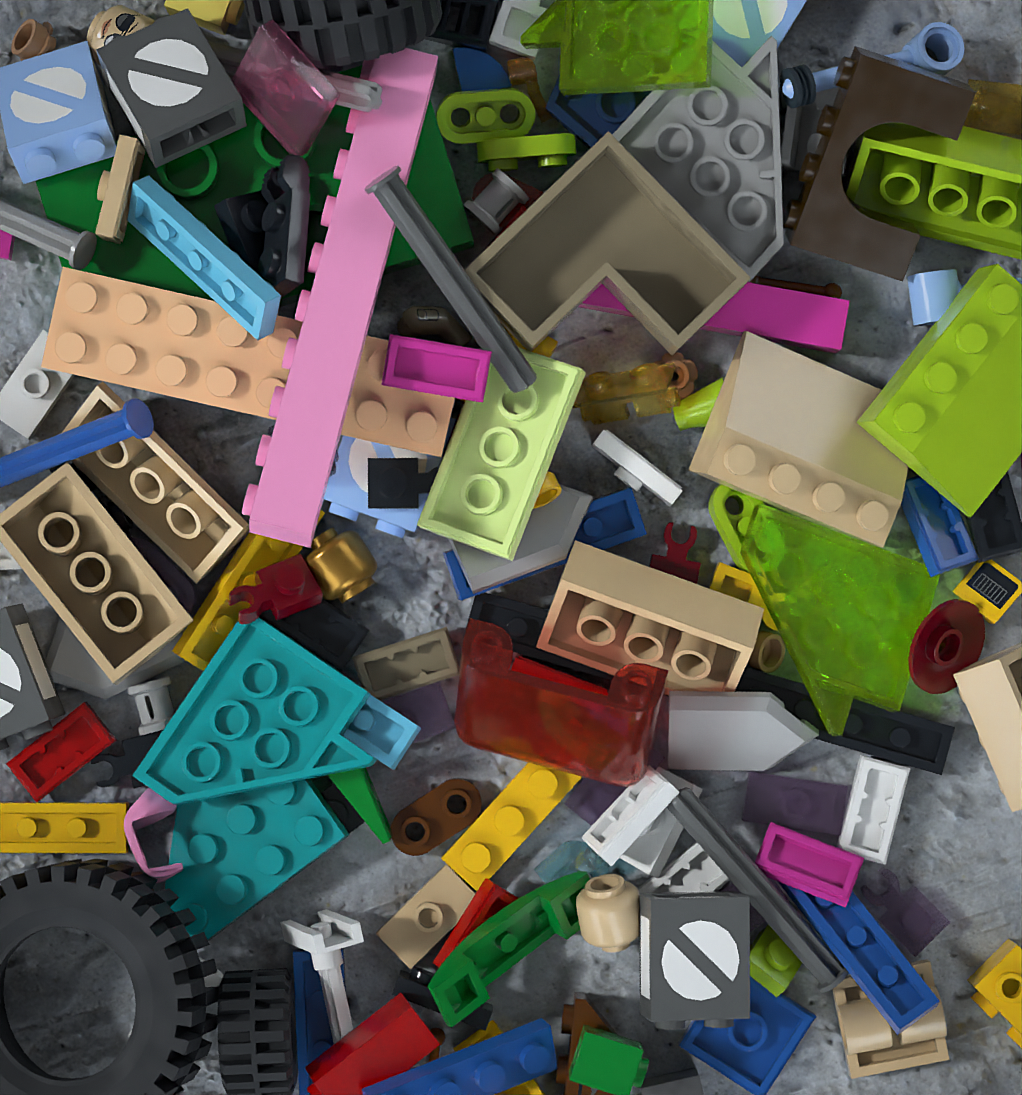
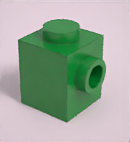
M584 1024L568 1072L569 1080L613 1095H630L632 1086L641 1088L647 1072L649 1059L642 1057L644 1049L641 1042Z

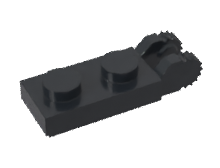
M294 153L283 158L279 162V167H272L264 174L265 178L262 179L264 183L261 189V194L267 201L268 206L262 217L265 241L264 251L258 263V274L274 287L281 295V298L304 282L310 206V177L308 176L310 173L308 168L310 166L307 165V161L303 157H300L299 154L294 155Z

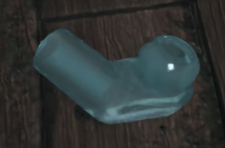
M569 840L562 843L534 870L547 884L561 878L569 870L585 871L592 878L605 875L609 871L610 865L585 841Z

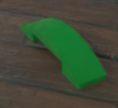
M580 870L563 876L520 897L487 919L450 953L428 985L446 1025L452 1028L489 1000L490 996L485 987L553 935L558 934L567 940L580 930L576 897L582 889H585V884L590 880L587 872Z

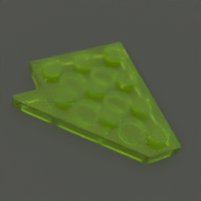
M555 0L521 35L520 43L525 49L561 47L559 90L564 95L711 87L714 0Z
M761 503L755 505L740 554L828 733L833 736L843 734L853 698L890 712L900 711L910 679L908 665L910 646L918 627L930 612L940 575L931 578L926 565L767 505Z

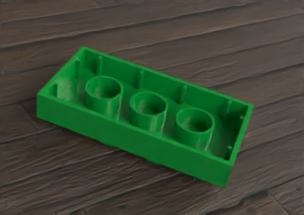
M363 65L338 73L360 78ZM279 90L243 101L246 127L155 168L145 151L139 179L149 175L165 191L171 193L176 201L197 220L204 223L231 250L214 206L227 198L260 191L264 183L262 180L265 178L264 174L272 167H279V162L287 155L294 153V155L299 154L300 157H303L307 161V165L310 166L308 168L310 171L308 174L310 177V206L304 282L280 299L279 307L298 302L302 289L310 292L312 290L316 275L308 272L312 249L315 242L321 244L325 242L328 227L321 225L324 205L328 195L337 197L341 180L333 178L336 161L340 149L350 150L354 134L346 132L351 108ZM429 99L406 187L451 252L455 254L474 248V239L434 109ZM137 135L129 136L138 139ZM114 157L36 180L47 219L78 233L90 231L95 234L103 201L97 199L98 186L103 171H111ZM130 222L127 224L124 240L120 244L103 240L96 235L97 245L93 258L84 269L79 270L214 301ZM397 226L394 231L383 275L422 264ZM59 256L62 267L74 269L70 266L69 260Z

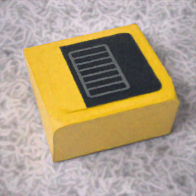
M993 560L982 563L977 561L952 592L958 598L974 604L980 610L979 612L984 620L989 624H995L1022 593V582Z

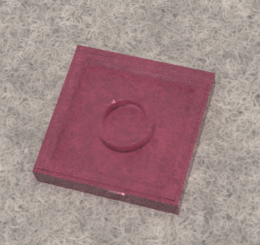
M273 20L259 27L232 79L234 86L242 97L243 103L290 155L294 153V155L299 154L300 157L308 153L340 97V93Z

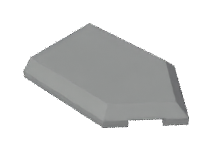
M559 484L562 492L556 499L532 510L513 561L449 539L473 594L566 559L582 519L586 516L591 505L593 496Z
M60 617L45 662L54 682L106 700L127 690L128 687L135 686L185 662L186 660L172 652L184 632H180L154 657L118 685H115Z
M669 691L668 770L768 771L819 736L818 729L804 719L801 721L784 708V703L771 692Z

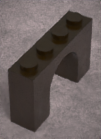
M855 46L851 57L844 56L838 66L834 85L839 87L833 106L826 104L821 112L816 133L820 134L821 138L816 152H808L805 156L799 174V181L804 182L798 200L790 199L785 209L783 228L787 229L785 235L792 246L903 282L921 235L914 224L864 208L856 204L845 194L841 178L844 157L851 144L863 132L884 123H904L958 140L976 92L967 83Z

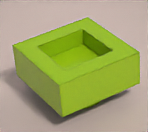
M768 924L758 933L750 946V976L778 997L788 988L802 962Z

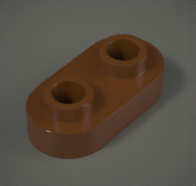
M451 778L401 809L391 824L394 845L407 855L420 856L428 853L472 824L479 816L482 806V799L478 788L467 779ZM455 794L463 796L467 803L466 808L459 813L452 812L447 806V800ZM412 822L422 824L425 829V835L419 840L410 839L406 834L408 824Z

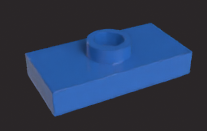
M919 475L906 479L901 506L930 577L932 578L979 560L959 509Z

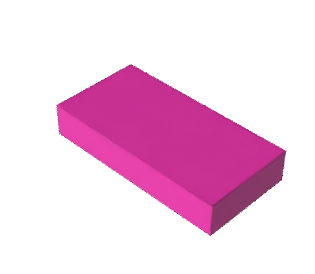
M390 334L381 385L483 403L492 352Z
M770 822L755 864L770 879L846 908L864 858Z

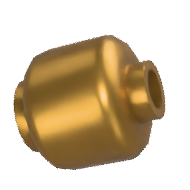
M334 527L313 539L311 544L313 551L305 558V562L321 588L324 599L334 600L338 598L343 604L375 583L371 576L377 570V562L356 531L348 530L338 535Z

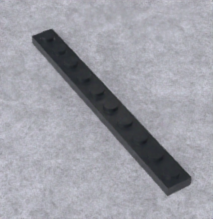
M486 592L475 596L463 638L669 697L667 694L537 648L536 645L549 610ZM745 667L734 691L771 692L784 703V708L800 721L804 719L819 730V736L814 739L942 775L955 727Z

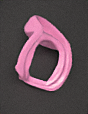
M148 788L127 811L124 819V832L132 853L143 872L148 876L158 879L156 883H161L181 872L183 865L182 863H176L149 869L137 830L171 815L177 805L170 803Z

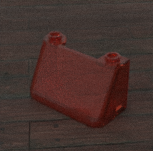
M472 618L469 619L462 644L454 719L458 737L465 744L476 749L614 786L629 787L637 784L644 778L649 768L667 702V669L644 663H631L623 666L616 672L612 679L608 696L509 670L513 658V644L509 634L495 624Z

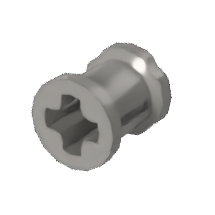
M498 168L492 173L493 180L474 201L467 200L463 205L476 220L494 235L500 231L499 224L517 204H525L530 199L513 180Z
M170 676L127 688L128 694L135 697L142 723L138 728L140 736L164 730L175 714L168 686L172 684Z

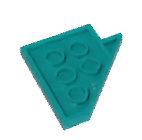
M258 617L249 624H239L237 621L132 776L170 803L181 805L373 766L377 759L343 736L371 693Z
M311 779L177 805L168 865L182 863L183 870L166 880L165 889L170 888L179 897L170 908L174 912L189 908L197 920L185 927L190 936L204 932L207 940L210 941L350 834Z

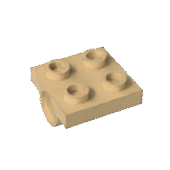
M928 959L910 962V964L940 1002L936 1008L899 1035L896 1034L850 974L832 989L851 1079L949 1060L945 1039L947 1029L939 992L935 987L931 963Z

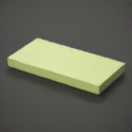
M519 348V350L535 371L537 379L527 389L514 393L509 389L490 361L483 403L470 400L465 401L417 523V526L421 529L511 561L514 559L586 374L582 368Z

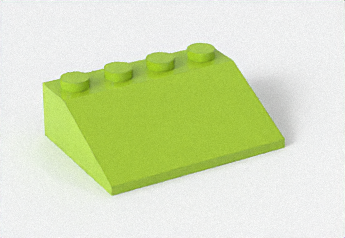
M999 264L981 267L975 271L946 312L934 323L856 422L967 517L974 515L1022 453V284Z

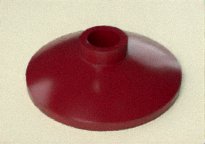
M963 599L948 600L934 608L918 627L910 646L908 665L913 682L921 690L930 694H942L956 688L958 685L953 674L978 661L985 640V623L982 614L979 612L980 610L974 604Z

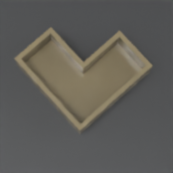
M609 131L465 269V272L501 324L526 350L531 352L603 284L673 356L751 279Z

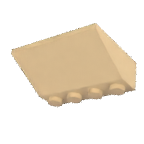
M743 331L688 471L860 543L883 548L902 502L908 466L856 423L882 391L881 389L753 333Z

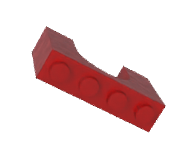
M400 992L305 1067L313 1081L307 1087L310 1095H363V1088L408 1071L436 1049L440 1043Z

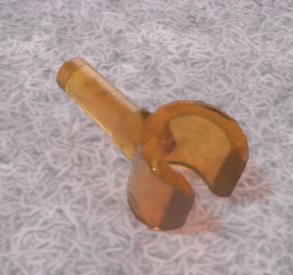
M527 57L508 60L507 71L511 87L526 84L528 95L541 123L552 119V116L545 110L547 104L539 89L540 86L534 62Z

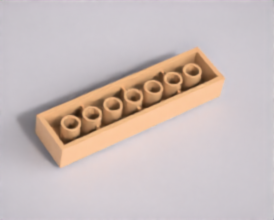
M62 267L41 367L276 420L277 418L269 416V409L275 387L285 388L290 370L282 368L285 348L289 337L299 338L303 322L277 315L274 332L257 340L215 301ZM367 336L341 435L442 457L455 398L381 385L389 340Z

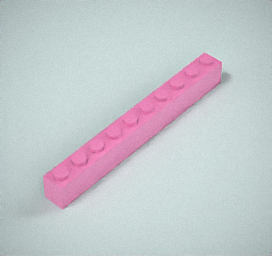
M405 48L394 54L387 53L380 55V58L369 61L364 60L359 79L376 82L381 86L382 93L380 98L382 104L379 109H372L370 112L352 108L350 110L346 132L354 134L350 150L340 149L333 178L341 180L337 197L327 196L321 218V225L328 227L324 244L314 243L309 261L308 272L316 274L311 292L303 289L301 291L295 314V320L303 322L299 338L289 337L284 352L282 368L289 369V375L285 388L275 387L270 404L269 416L277 418L272 436L263 434L261 437L255 465L263 467L259 485L249 483L243 503L242 514L250 516V533L311 548L396 228L395 223L374 193L367 194L364 189L377 177L397 165L401 168V172L398 175L407 186L436 77L438 56Z

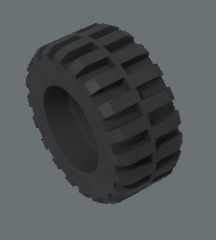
M244 0L254 51L271 65L277 67L285 65L287 68L293 69L310 67V69L324 68L328 65L343 66L352 64L355 61L380 58V55L387 53L394 54L404 50L408 45L420 43L424 40L425 36H431L435 32L436 27H438L442 17L440 0Z

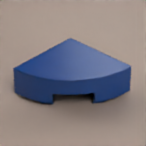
M473 48L452 49L461 91L511 88L509 77L504 68L487 53Z

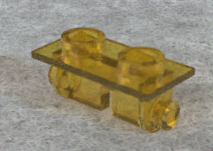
M968 79V85L976 94L963 126L987 132L1022 135V85Z
M646 363L628 371L616 373L599 371L592 373L583 379L572 408H580L583 421H591L593 425L629 419L630 412L627 403L630 402L633 403L638 418L671 413L673 407L680 406V394L677 387L669 388L676 367L675 363L663 365Z

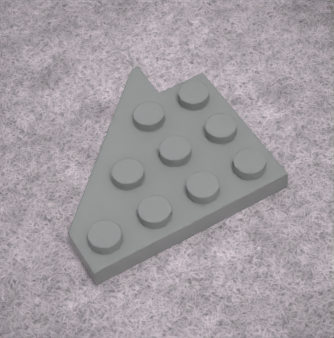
M704 34L612 135L751 277L748 281L750 282L784 245L777 41L770 36L746 64L741 67L712 39Z

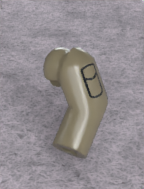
M412 306L402 313V318L397 322V330L404 337L417 339L421 335H437L445 344L465 347L473 338L441 306Z

